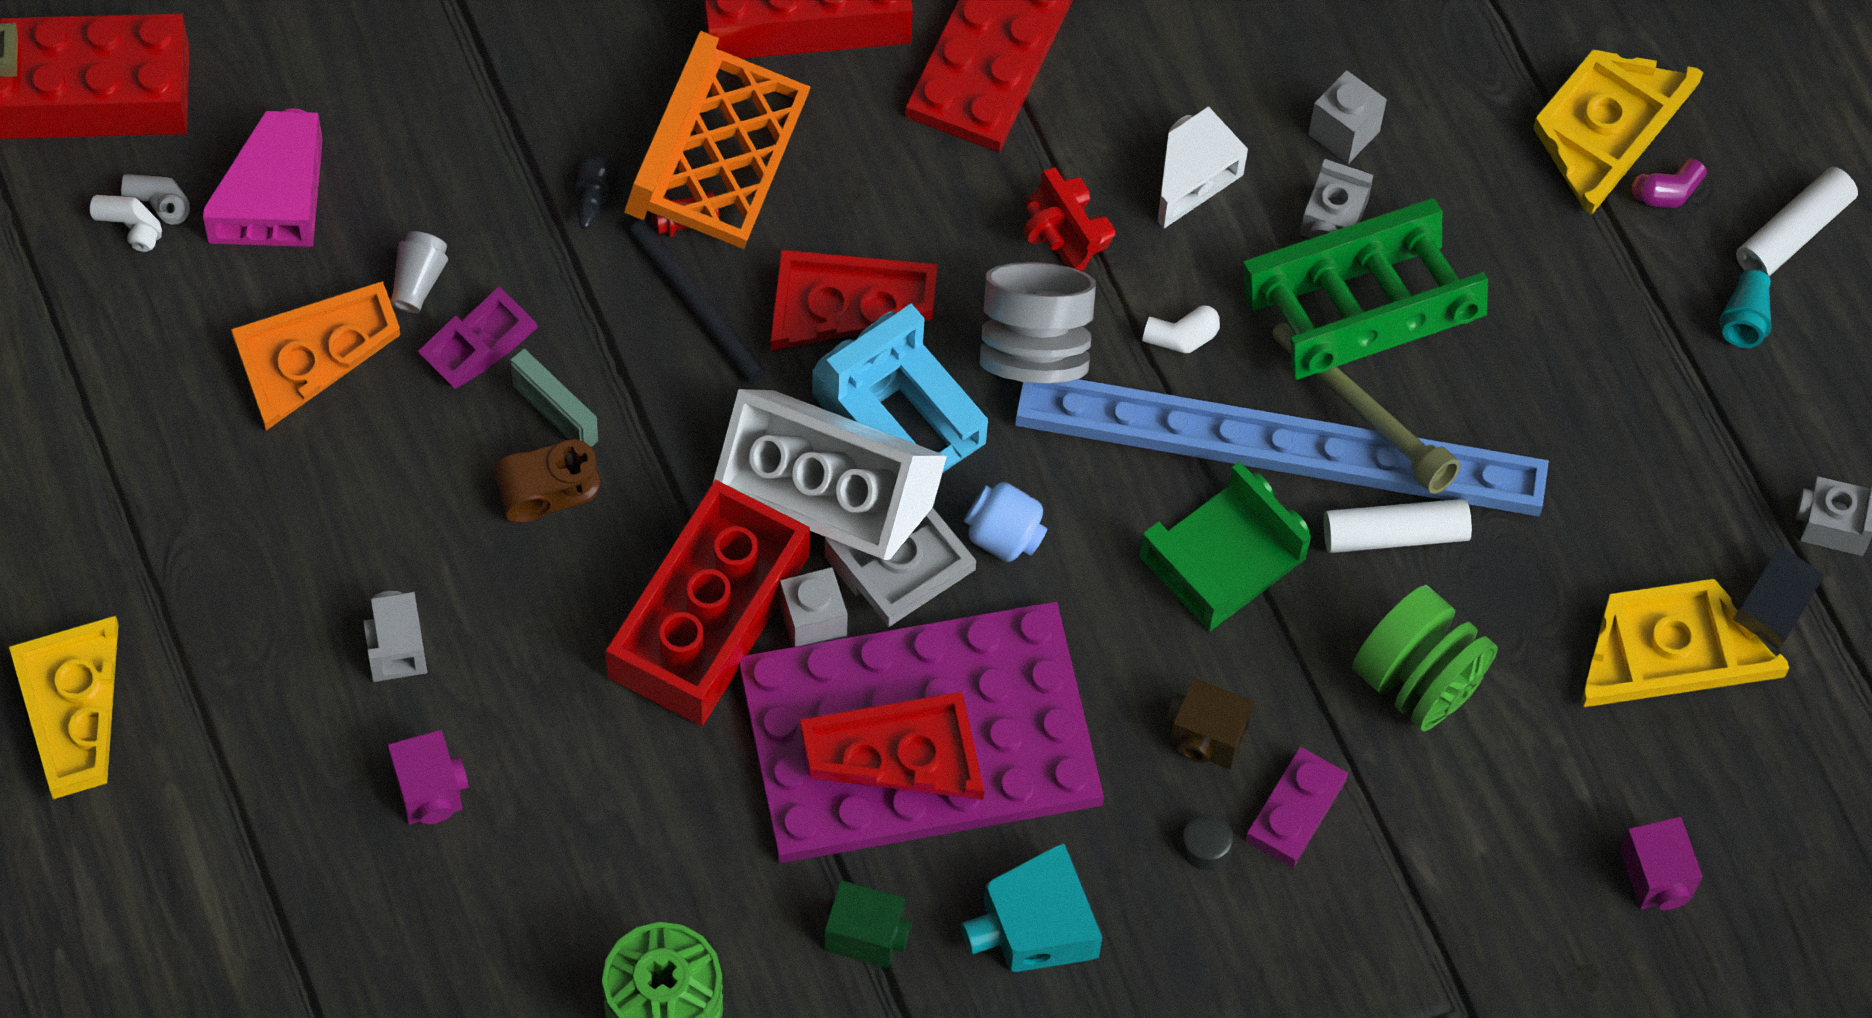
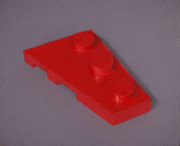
M963 692L800 719V732L809 776L812 779L984 800L985 790Z

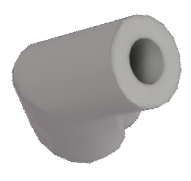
M124 174L121 188L123 197H134L139 201L149 202L160 219L171 225L179 224L187 218L190 211L189 200L172 178Z

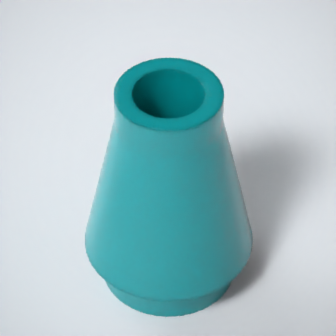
M1746 270L1740 275L1739 283L1719 319L1724 338L1734 346L1741 348L1756 347L1771 332L1769 295L1771 280L1762 271Z

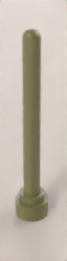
M1279 323L1273 328V338L1291 354L1290 337L1295 336L1287 323ZM1338 367L1314 374L1412 461L1411 468L1415 471V479L1430 493L1436 494L1443 491L1455 480L1461 467V463L1444 447L1436 448L1434 445L1426 446Z

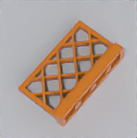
M700 31L634 181L624 213L644 220L647 211H650L744 249L811 87L716 49L719 38ZM721 69L740 77L745 87L725 93L716 78L718 70ZM709 91H711L713 97L707 98ZM776 91L795 100L792 107L772 112L763 95ZM751 98L761 116L740 121L731 104ZM720 108L729 125L708 131L700 113ZM785 121V124L782 129L779 123ZM768 127L776 145L756 150L747 132ZM694 129L697 135L690 136ZM735 136L745 154L724 160L715 142ZM704 146L712 164L691 169L683 152ZM769 160L768 165L766 167L763 161ZM751 165L760 183L740 189L731 171ZM678 167L680 173L674 175L675 170ZM720 175L729 193L708 199L699 180ZM687 184L696 202L682 206L665 199L664 196L668 189ZM753 198L751 205H749L747 200ZM735 204L744 219L741 229L720 221L714 210Z

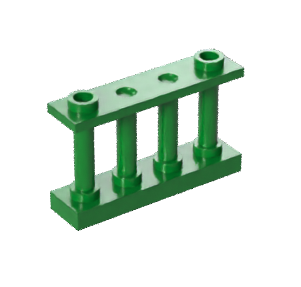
M1434 198L1243 261L1244 298L1252 311L1276 304L1295 336L1290 337L1291 374L1295 380L1316 373H1322L1339 365L1487 316L1488 278L1484 272L1459 280L1439 250L1442 248L1443 211ZM1419 256L1439 287L1411 296L1392 264ZM1371 272L1391 303L1363 312L1344 280ZM1324 288L1343 320L1315 328L1296 297Z

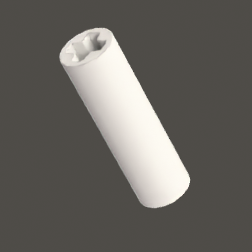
M1837 167L1827 168L1737 249V260L1744 271L1759 270L1768 276L1774 273L1856 199L1858 191L1854 181L1846 172Z
M1466 499L1330 510L1324 513V535L1329 553L1461 542L1471 539V514Z

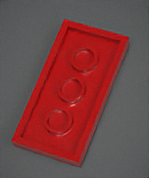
M958 0L909 99L905 118L1000 153L1073 0Z

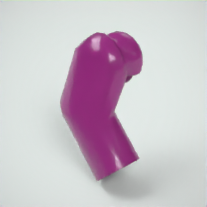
M1688 158L1674 175L1662 173L1640 174L1635 178L1632 185L1633 196L1649 206L1678 208L1686 202L1705 178L1707 170L1701 162Z

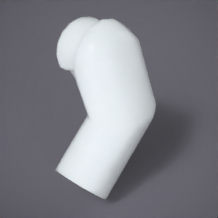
M95 195L92 198L90 204L92 218L97 221L123 222L131 230L127 240L129 243H132V248L142 252L150 251L154 248L156 240L161 238L162 228L159 220L138 199L108 195Z
M1204 305L1197 307L1176 323L1149 316L1142 341L1181 353H1191L1215 337L1220 329V317L1214 308Z

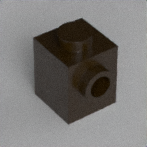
M1193 678L1186 696L1176 693L1165 720L1166 724L1173 726L1169 746L1178 749L1182 756L1198 763L1209 761L1231 769L1250 725L1255 702Z

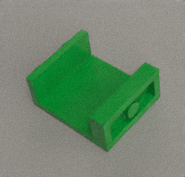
M1239 461L1231 469L1228 487L1168 531L1160 522H1157L1142 535L1139 557L1195 618L1211 632L1306 560L1311 535L1302 517L1293 510L1287 511L1277 501L1266 479L1256 472L1252 474Z

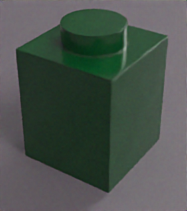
M841 880L825 929L824 951L889 968L894 950L904 953L912 927V920L904 918L905 898Z

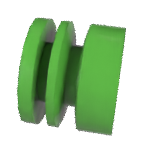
M1428 585L1418 587L1408 594L1384 617L1360 648L1352 666V669L1381 695L1404 682L1394 706L1402 714L1413 710L1411 721L1423 732L1435 727L1449 714L1456 711L1473 694L1498 651L1496 644L1486 636L1475 640L1478 629L1470 622L1461 624L1446 634L1453 621L1455 609Z
M656 922L636 927L619 939L607 956L602 978L606 1018H722L723 985L717 953L702 935L686 926ZM655 981L660 984L656 990L652 986V983ZM669 981L673 982L671 989L665 986Z

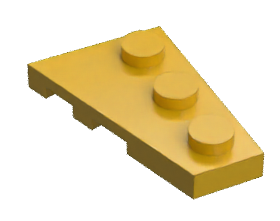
M116 616L9 647L53 799L107 784L118 638Z

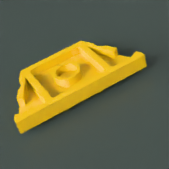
M1592 50L1536 117L1533 129L1587 213L1592 215L1698 86L1703 75L1701 70L1687 67L1686 73L1659 69L1656 68L1657 61L1638 57L1625 59L1615 53Z
M1715 579L1614 593L1609 595L1582 696L1583 707L1784 678L1789 670L1787 660L1781 654L1775 656L1757 635L1733 620L1738 610L1733 606L1731 597Z

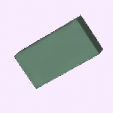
M525 348L511 359L513 387L568 440L584 441L591 447L598 442L597 417Z

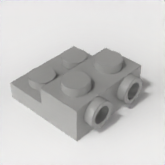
M933 507L890 560H883L828 537L825 538V559L855 596L862 594L888 627L976 570V559Z

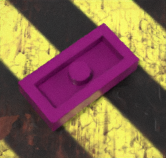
M1300 747L1249 829L1245 842L1294 868L1344 786L1348 772Z

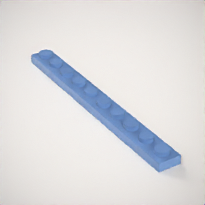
M1080 379L1060 383L1023 382L1016 416V426L1233 464H1237L1240 461L1244 466L1441 500L1466 499L1470 505L1533 516H1540L1543 507L1549 460L1418 438L1426 446L1444 447L1461 463L1460 471L1455 480L1443 491L1432 494L1415 479V471L1411 468L1412 461L1376 430Z

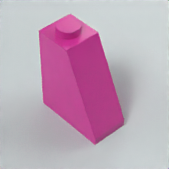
M295 108L286 109L282 112H265L204 208L203 219L209 244L313 247L323 141L318 113L306 112Z

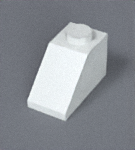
M1209 106L1193 117L1192 115H1186L1180 118L1169 130L1157 220L1163 228H1166L1244 174L1247 147Z

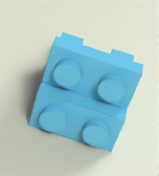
M911 303L897 313L891 311L884 314L875 323L864 329L857 340H845L823 356L816 364L815 369H813L812 395L829 412L916 444L881 404V401L900 389L948 445L947 448L939 452L947 456L943 472H945L986 444L988 418L923 345L924 317Z

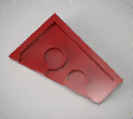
M782 250L771 334V351L861 334L864 329L875 323L884 314L891 311L897 313L911 303L924 317V322L932 320L938 264Z

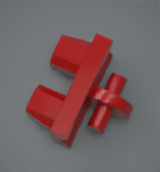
M1056 167L1043 170L1040 175V186L1025 202L1027 204L1026 211L1031 219L1024 226L1023 234L1031 244H1039L1046 241L1051 250L1058 252L1067 267L1084 271L1093 254L1108 248L1115 236V229L1106 216L1100 215L1088 218L1084 212L1090 201L1089 189L1081 177L1063 179Z

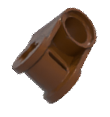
M576 439L565 440L531 452L509 455L498 461L492 471L506 517L514 523L534 521L546 514L584 505L592 501L600 489V477L596 470L595 453L587 443ZM568 453L572 454V461L567 460ZM578 471V474L571 475L570 472ZM581 484L582 491L577 492L576 486Z

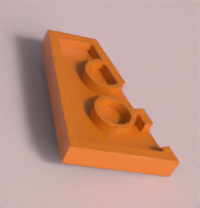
M383 281L231 329L234 343L266 431L400 336V327Z

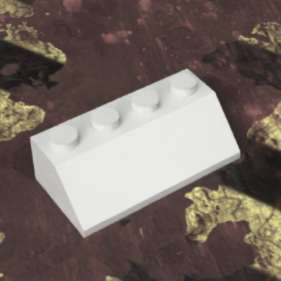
M739 389L714 481L716 479L809 526L810 531L883 560H890L932 509L947 456L774 390Z

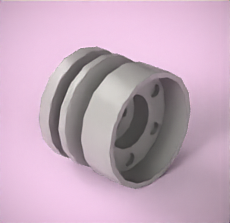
M1009 263L996 266L987 271L984 312L992 319L982 325V340L985 343L981 345L980 365L986 371L1002 378L1021 382L1060 383L1080 379L1089 371V352L1086 350L1091 347V333L1083 326L1093 320L1096 280L1087 273L1077 269L1048 263Z

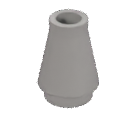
M410 231L407 233L405 241L398 243L394 288L390 300L392 306L409 313L420 312L425 298L448 262V257L445 255L447 244L444 241L427 233Z

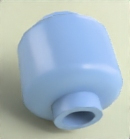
M1007 482L999 483L993 489L985 485L964 519V522L970 525V540L1004 562L1015 560L1022 551L1032 556L1047 532V528L1039 524L1043 516L1042 504Z

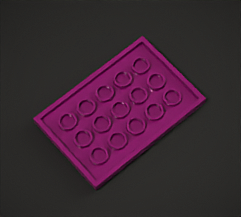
M1057 602L744 656L740 662L739 671L779 864L1103 806L1104 795ZM963 692L985 794L984 800L812 779L809 776L800 732V719Z

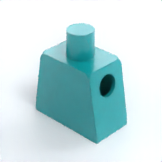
M1065 844L1056 846L991 880L985 885L984 906L987 915L961 923L963 938L971 955L1000 946L1008 968L1013 972L1089 961L1099 958L1102 935Z

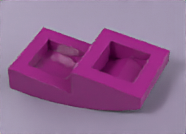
M499 286L463 321L455 315L418 352L456 389L502 359L536 330L538 326Z

